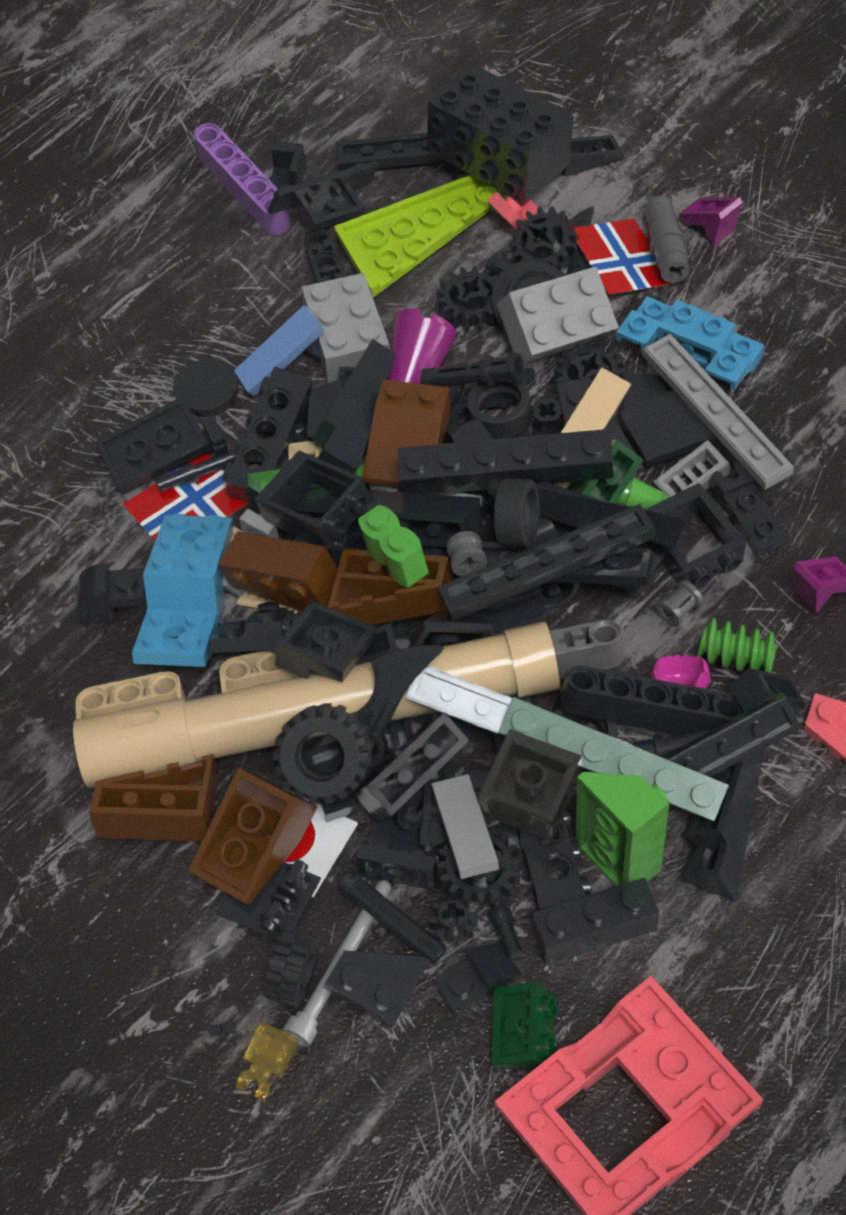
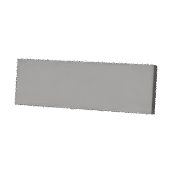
M469 774L432 783L433 794L460 878L463 879L499 870L498 859Z

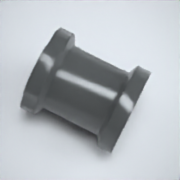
M686 580L679 581L673 593L666 599H660L655 604L659 616L673 627L679 626L683 622L682 617L692 608H698L703 604V598L699 590Z

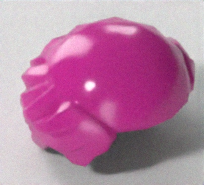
M678 654L675 656L659 657L651 671L650 677L652 679L704 689L711 682L707 662L699 656L694 657L687 654L682 657Z

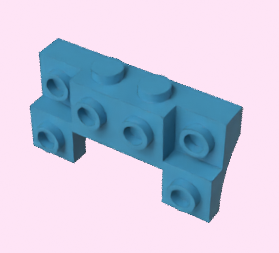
M648 296L637 311L631 310L616 332L617 341L621 342L623 338L641 345V351L652 344L656 338L658 341L671 334L700 366L706 368L705 371L710 377L714 376L731 383L730 389L733 390L737 388L749 372L755 370L763 357L764 344L735 333L736 324L723 317L715 316L694 305H689L679 300H676L672 306H669Z

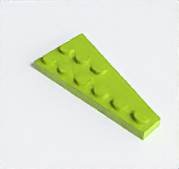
M469 175L334 226L335 236L357 273H364L374 298L491 211L494 207L487 200L495 192L504 200L509 196L473 175Z

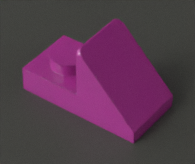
M700 197L680 212L679 216L683 225L704 226L711 244L716 245L734 231L743 202L741 197Z
M837 557L797 561L793 566V590L814 613H817L832 594L846 592V566Z

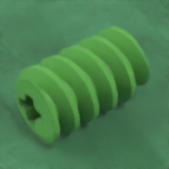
M712 617L704 629L698 656L701 658L706 652L707 661L711 665L721 656L722 667L727 668L732 660L735 659L736 670L740 672L747 663H750L751 669L760 670L763 666L765 672L771 673L777 643H775L774 632L772 631L768 633L764 640H761L759 628H755L749 637L746 636L745 625L743 624L740 625L735 633H732L730 621H726L721 630L717 629L716 618Z

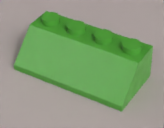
M581 773L577 776L576 841L578 842L579 849L615 887L644 877L647 882L651 880L662 868L669 811V800L659 786L656 784L650 785L639 775Z

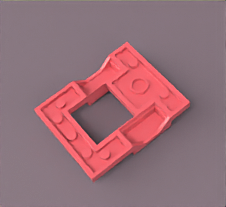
M650 976L621 999L602 1023L577 1043L559 1049L495 1100L494 1103L496 1109L584 1215H632L665 1186L667 1188L730 1136L733 1128L762 1105L763 1098L655 979ZM619 1064L669 1123L608 1173L556 1110L581 1089L585 1092Z

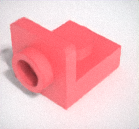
M495 192L487 200L516 230L520 228L516 223L517 219L526 221L527 211L531 212L532 215L537 214L538 206L531 199L525 204L520 201L516 203L510 196L504 200Z

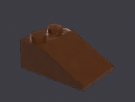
M383 379L374 409L362 476L364 482L401 487L399 483L397 448L444 443L445 432L451 417L449 387Z
M238 768L187 871L250 905L299 844L318 806L309 803V801L303 798H297L290 791L259 775Z

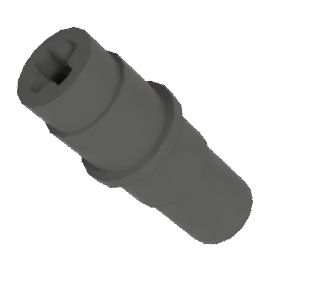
M663 196L652 198L645 206L651 240L649 243L650 253L656 260L663 280L670 283L682 281L690 272L686 250L687 238L681 231L671 200Z

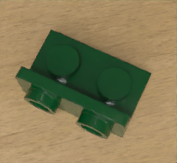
M531 982L494 988L491 1066L499 1071L532 1066L538 1067L557 1052V1042L554 1036V1019L558 1015V1004L554 994L540 983Z

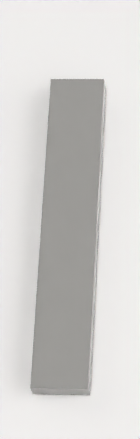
M671 334L643 348V357L764 490L793 474L794 466Z

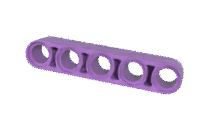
M205 123L197 127L194 137L201 162L266 232L272 235H280L288 231L291 226L289 209L270 214L267 210L273 194L277 190L276 186L219 126Z

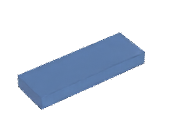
M304 305L234 371L246 391L255 396L259 392L263 378L265 376L270 377L274 366L281 369L286 368L325 330L312 311Z

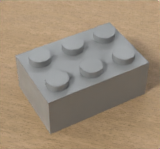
M597 267L509 292L496 304L513 351L520 353L524 364L563 352L565 349H573L575 344L582 346L588 344V342L604 339L619 328Z
M364 273L301 287L303 306L305 305L312 311L325 330L315 340V344L327 383L340 379L339 367H355L372 339L390 349Z

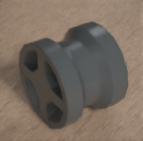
M471 531L459 532L451 536L447 541L446 548L448 556L451 558V568L453 573L458 576H465L487 565L485 553L482 551V541L477 533Z

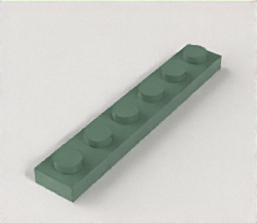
M515 697L512 698L499 729V734L594 773L642 776L650 785L656 784L664 791L669 804L712 822L715 821L729 786Z

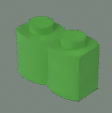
M377 505L358 519L368 553L376 562L387 566L388 572L395 582L409 588L429 573L419 538L408 528L400 526L394 512L385 506Z

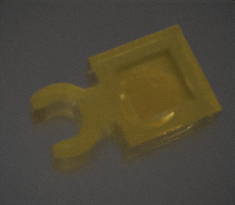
M261 1021L243 1056V1059L252 1063L249 1070L240 1074L236 1082V1088L245 1092L248 1084L252 1080H257L258 1089L254 1097L263 1101L270 1091L268 1079L271 1073L282 1078L300 1040Z

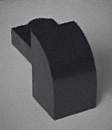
M107 563L90 566L82 571L78 578L77 614L81 624L114 623L117 620V607L146 605L143 579L145 568L109 570Z

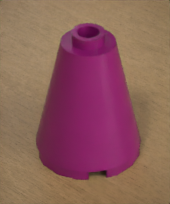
M402 309L397 311L393 319L390 350L395 353L387 380L422 384L421 373L423 368H436L441 365L455 343L456 329L448 321L433 313L429 319L420 316L421 310Z

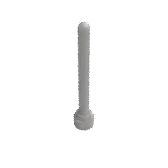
M381 880L377 883L375 889L387 898L391 891V884L386 880ZM363 908L303 1011H298L295 1016H290L282 1029V1033L289 1040L302 1047H310L318 1033L316 1030L318 1025L316 1018L331 992L323 988L344 950L356 951L375 919Z

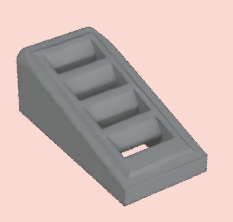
M707 440L654 480V484L660 491L671 497L676 494L668 485L672 481L682 491L697 483H700L706 490L710 487V478L715 471L721 472L726 477L731 473L729 462ZM708 461L712 468L708 470L702 463ZM695 467L702 473L699 478L691 471ZM685 474L692 483L687 486L680 476Z

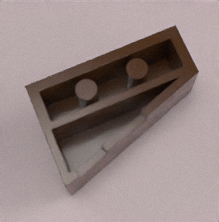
M237 531L218 564L227 577V582L234 588L248 591L301 612L305 610L311 601L328 607L338 571L325 546Z
M343 549L328 608L370 625L448 611L440 596L438 586L454 580L448 556L424 555L429 573L407 588L395 582L391 578L387 566L376 562L367 550Z
M214 755L202 756L203 761L179 766L178 762L167 764V769L144 774L143 770L96 781L89 814L97 838L202 841L213 819L219 783Z

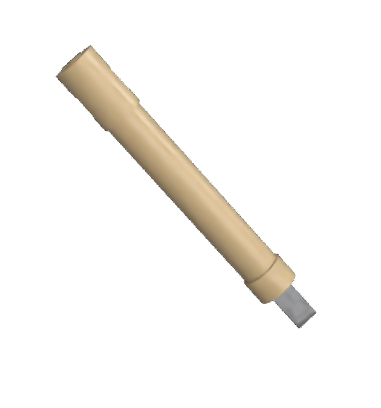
M599 620L549 631L547 623L544 621L506 629L500 635L443 646L444 651L428 666L508 697L516 695L519 699L560 690L559 679H564L568 670L576 665L605 670L617 667L624 659L622 628L615 621ZM273 650L250 653L227 659L220 666L219 673L222 693L190 700L185 698L178 675L169 671L86 688L76 697V720L73 723L76 757L86 787L91 789L95 788V783L99 780L143 770L144 774L165 770L167 769V764L178 762L179 766L203 761L202 756L213 754L214 759L278 746L274 743L276 737L283 731L281 728L293 716L312 705L320 706L323 703H331V706L337 707L340 704L347 707L346 711L352 714L354 711L356 712L365 706L373 693L375 685L371 662L355 665L345 680L340 682L316 671L306 679L275 666L276 655L273 654ZM409 686L390 722L439 711L407 700L406 696L410 688ZM315 732L311 734L307 739L330 734L324 732Z

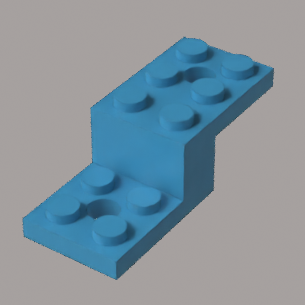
M185 514L164 516L143 573L147 612L132 651L134 664L206 666L210 653L209 638L218 626L225 604L222 570L218 564L230 543L234 529L233 517H220L218 515L186 516Z

